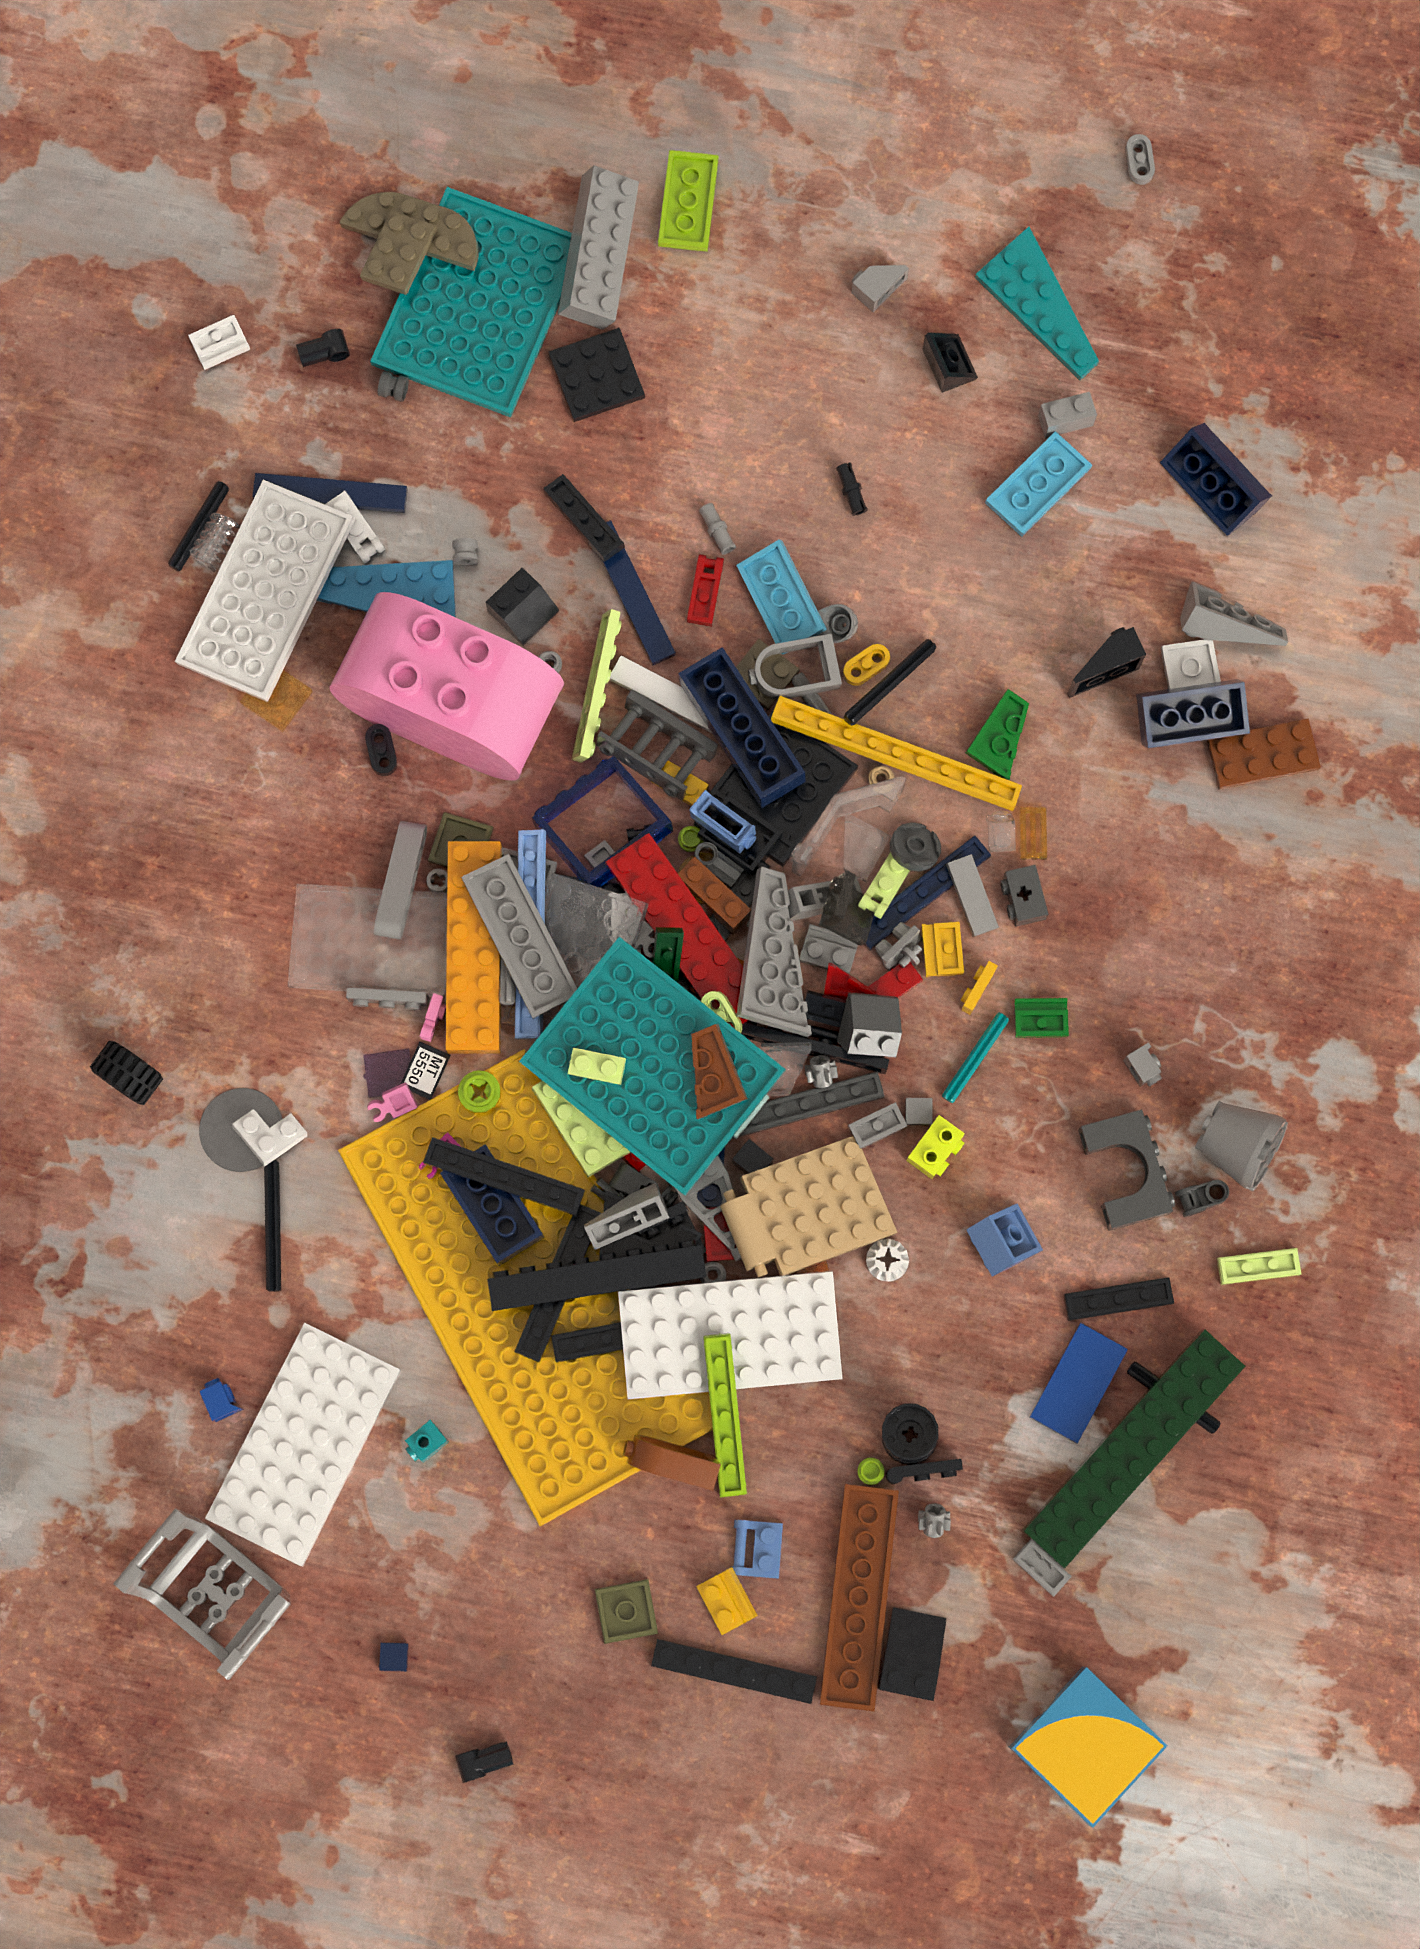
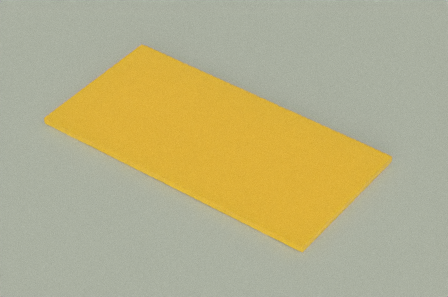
M525 1049L484 1070L492 1074L500 1085V1098L496 1106L487 1112L474 1113L466 1109L460 1102L458 1096L459 1085L418 1106L416 1109L401 1115L342 1147L338 1151L539 1526H542L639 1472L640 1469L627 1463L628 1457L623 1456L626 1441H633L635 1435L648 1436L685 1446L712 1431L713 1427L709 1392L628 1399L623 1350L556 1363L552 1338L550 1337L540 1363L515 1353L514 1351L534 1305L492 1311L487 1279L492 1278V1272L508 1270L509 1275L520 1273L519 1268L535 1266L536 1270L546 1269V1264L553 1262L572 1215L519 1197L544 1238L501 1266H498L441 1176L440 1172L443 1170L438 1169L436 1175L428 1179L427 1175L432 1172V1167L426 1165L422 1170L419 1169V1165L424 1161L432 1137L440 1140L448 1132L463 1148L475 1151L486 1144L493 1157L497 1160L585 1189L581 1205L600 1213L604 1212L605 1202L590 1191L593 1185L602 1190L596 1183L597 1179L594 1174L587 1178L532 1091V1086L542 1080L519 1062L526 1053ZM471 1085L475 1092L474 1098L481 1096L486 1100L488 1099L484 1093L485 1086L478 1088ZM590 1243L585 1257L589 1258V1262L599 1261L600 1248L595 1250L592 1243ZM618 1291L566 1299L552 1335L620 1323Z

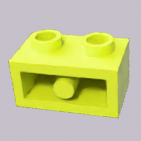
M939 1115L906 1161L931 1179L936 1174L941 1177L949 1166V1163L946 1162L947 1158L951 1153L957 1155L965 1144L961 1140L965 1133Z

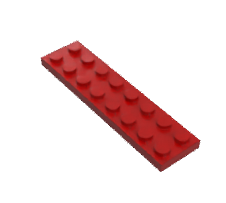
M649 833L606 861V866L641 916L655 930L654 932H656V927L683 929L684 937L679 970L700 1000L708 992H722L737 1013L743 966ZM716 999L712 1001L714 1009L720 1007V1003ZM740 1018L742 1024L748 1021L747 1019Z

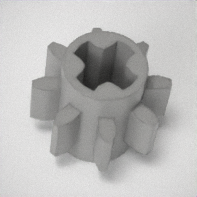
M814 1056L810 1059V1065L804 1066L808 1083L813 1082V1085L817 1088L828 1087L833 1083L832 1078H838L835 1060L830 1061L828 1056Z
M933 1503L927 1505L925 1511L919 1510L918 1529L923 1530L924 1534L928 1537H941L944 1530L950 1531V1511L945 1512V1508L940 1504Z

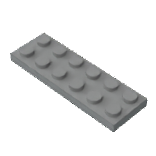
M507 854L462 876V881L532 1019L566 1003L577 990V987L510 855Z

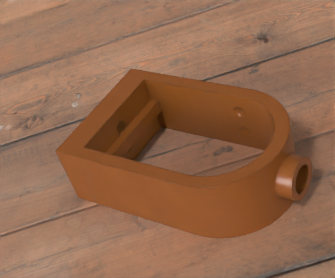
M635 1435L633 1441L627 1440L623 1451V1456L628 1457L627 1463L635 1468L712 1491L721 1466L712 1454L643 1435Z

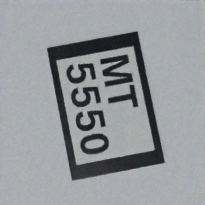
M419 1041L401 1084L406 1082L411 1092L431 1100L451 1055Z

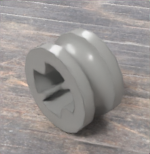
M434 869L428 874L426 882L431 892L443 894L447 891L448 873L445 870ZM435 876H438L440 879L443 877L446 879V881L443 880L444 885L442 887L431 884L434 883L433 878Z

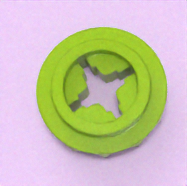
M478 1070L468 1073L463 1077L458 1087L460 1102L466 1109L474 1113L487 1112L496 1106L500 1098V1085L497 1079L486 1071ZM471 1085L478 1088L485 1086L484 1093L488 1099L486 1100L481 1096L474 1098L475 1092Z

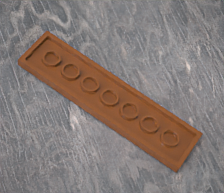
M850 1484L844 1485L820 1705L875 1712L899 1495L898 1490Z

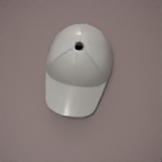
M834 604L818 610L827 630L817 636L832 634L833 643H840L850 639L856 633L858 618L848 606Z

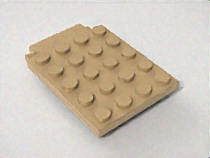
M853 1136L741 1176L740 1180L746 1195L736 1198L733 1189L726 1191L723 1194L727 1202L720 1206L746 1271L755 1269L758 1278L768 1274L765 1264L775 1261L781 1277L897 1233L862 1148L860 1149Z

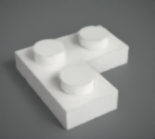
M254 1109L232 1124L233 1129L264 1167L307 1137L306 1130L291 1113L270 1128Z

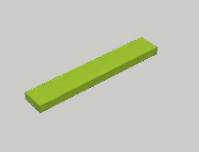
M731 1334L705 1335L703 1340L715 1456L721 1464L718 1473L720 1497L746 1495Z

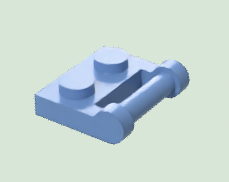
M734 1520L736 1538L734 1564L731 1567L736 1575L779 1579L783 1524ZM747 1529L755 1530L752 1568L744 1567Z

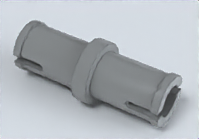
M706 504L699 509V512L708 526L707 532L716 541L721 554H728L736 548L726 530L728 526L725 521L721 520L714 508V504Z

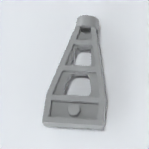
M717 1156L686 1196L676 1188L675 1190L684 1204L731 1251L735 1261H739L741 1256L738 1249L734 1248L735 1242L731 1232L721 1231L714 1221V1216L722 1212L720 1206L710 1210L705 1208L697 1199L699 1191L711 1184H716L719 1186L722 1194V1204L727 1202L723 1193L732 1190V1185L728 1172Z

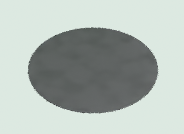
M237 1088L220 1094L210 1102L200 1121L199 1136L205 1153L215 1164L235 1172L251 1171L263 1166L233 1129L232 1124L253 1109L269 1128L283 1118L278 1107L268 1096L257 1090Z

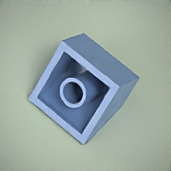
M1018 1204L992 1214L966 1229L992 1277L1043 1250Z

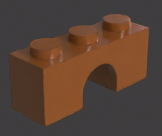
M696 857L678 873L694 898H698L706 904L713 912L714 918L731 934H734L750 918L751 909Z

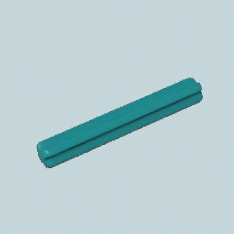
M998 1012L943 1092L942 1097L950 1103L955 1102L1009 1022V1018L1006 1015Z

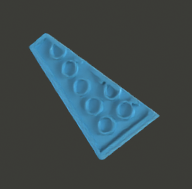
M453 561L332 567L317 598V601L334 603L351 610L367 612L377 593L390 592L415 599L456 617Z

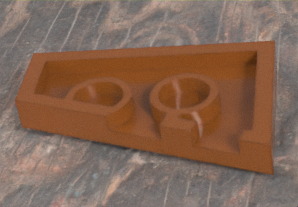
M714 1024L691 1034L693 1067H695L697 1119L747 1100L748 1098L719 1025Z

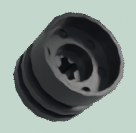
M902 1404L893 1408L886 1415L882 1425V1443L886 1453L894 1461L904 1465H914L926 1461L934 1453L938 1443V1424L934 1415L927 1408L918 1404ZM909 1429L914 1430V1435L918 1436L913 1438L911 1442H907L906 1437L902 1436L903 1433H908Z

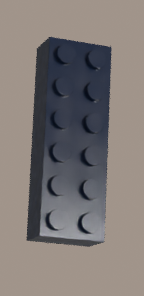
M723 647L678 673L680 685L761 808L806 782L805 771Z

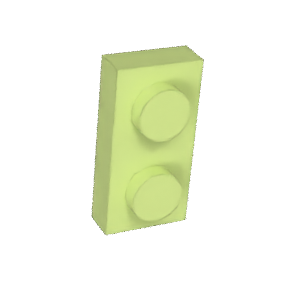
M573 1048L568 1074L621 1085L626 1058Z

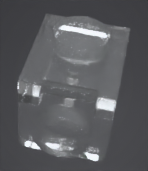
M996 811L992 815H987L989 852L1016 851L1015 820L1012 814H1008L1006 811Z

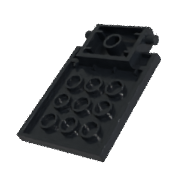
M773 709V711H772V712L769 714V716H768V717L770 718V720H771L772 714H773V712H774V709ZM773 723L805 771L806 782L761 808L733 764L730 765L710 791V794L751 825L755 826V842L749 849L744 848L741 853H738L698 822H694V826L700 829L697 835L700 840L714 844L718 851L752 876L760 867L771 868V866L765 863L768 857L784 867L858 769L857 764L825 742ZM711 805L704 811L710 818L735 836L742 829Z

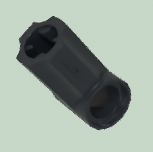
M331 329L323 333L320 338L296 344L303 367L326 360L339 362L350 356L342 329Z
M507 1741L455 1756L463 1783L484 1777L486 1773L514 1765Z

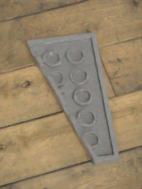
M760 867L757 869L736 1016L808 1037L812 1035L811 1026L807 1024L806 1012L808 1008L807 1002L803 1000L801 988L803 978L797 944L794 945L792 932L795 930L793 921H790L788 905H790L786 877L784 873Z

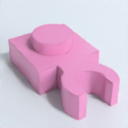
M433 993L425 1016L426 1020L420 1033L422 1040L431 1042L439 1019L444 1020L446 1004L444 997Z
M405 1082L383 1092L382 1097L384 1100H372L368 1103L367 1108L368 1110L373 1108L380 1109L381 1112L373 1117L374 1122H380L389 1112L394 1119L416 1109L418 1104Z

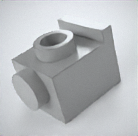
M1150 1043L1130 1053L1123 1060L1140 1087L1146 1083L1150 1087L1162 1079L1160 1075L1161 1070L1159 1069L1161 1064L1155 1054L1150 1055L1148 1052L1151 1048Z

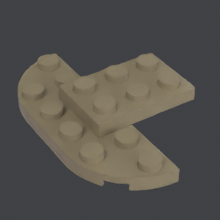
M381 192L369 195L351 206L339 222L342 228L377 239L360 274L361 279L407 295L425 255L472 271L475 270L479 255L478 243L471 226L460 214L448 208L405 194Z

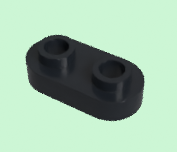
M382 724L372 725L365 734L372 768L378 775H391L396 770L398 762L390 730ZM377 736L384 737L383 741L380 743H377L374 740ZM388 760L389 765L382 767L380 766L381 761Z

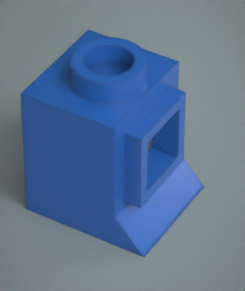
M219 1378L205 1383V1389L199 1391L212 1421L218 1422L243 1410L234 1406L236 1400L230 1386L221 1382Z

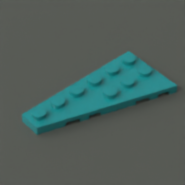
M1027 227L975 275V279L1080 381L1098 365L1099 360L1030 227Z

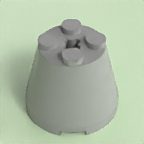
M1219 1101L1212 1113L1213 1117L1207 1116L1202 1126V1129L1206 1132L1199 1137L1195 1148L1205 1154L1242 1187L1254 1191L1268 1171V1166L1282 1143L1288 1122L1276 1114L1225 1104Z

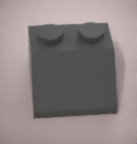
M848 992L837 1042L848 1054L896 1057L902 1035L899 999L896 996Z

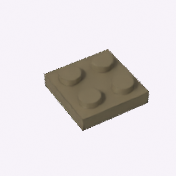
M758 639L736 668L760 705L769 710L777 699L765 696L760 692L756 684L751 685L748 670L754 669L759 654L768 647L767 644ZM775 654L762 662L760 671L762 678L769 686L776 689H786L791 683L792 678L799 673V668L782 655Z

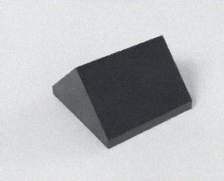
M928 332L925 335L922 350L942 393L978 378L959 334Z

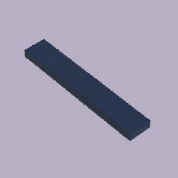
M255 473L253 499L262 481L265 480L322 504H326L346 491L357 509L405 513L407 486Z
M610 520L606 522L611 527V529L618 535L612 521ZM625 548L606 562L601 559L652 666L675 656L676 652Z
M974 835L894 897L881 919L872 914L854 928L853 931L870 951L891 935L894 928L900 922L905 924L954 886L946 865L947 863L972 854L976 867H978L991 857L990 852Z

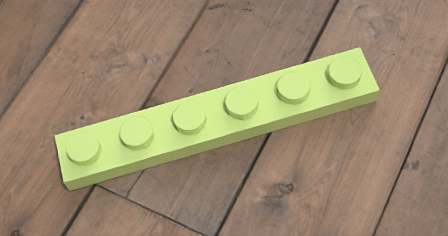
M613 609L602 614L571 759L580 763L592 757L595 751L594 735L601 723V718L598 717L599 711L606 700L604 688L611 676L609 664L616 652V645H614L615 636L618 635L621 629V621H619L621 612Z

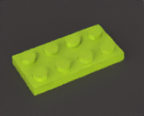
M669 150L658 247L708 252L719 155Z

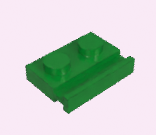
M1068 998L1015 999V1038L1068 1037Z

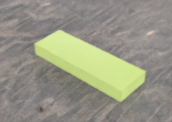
M1297 1248L1217 1258L1221 1285L1301 1275Z

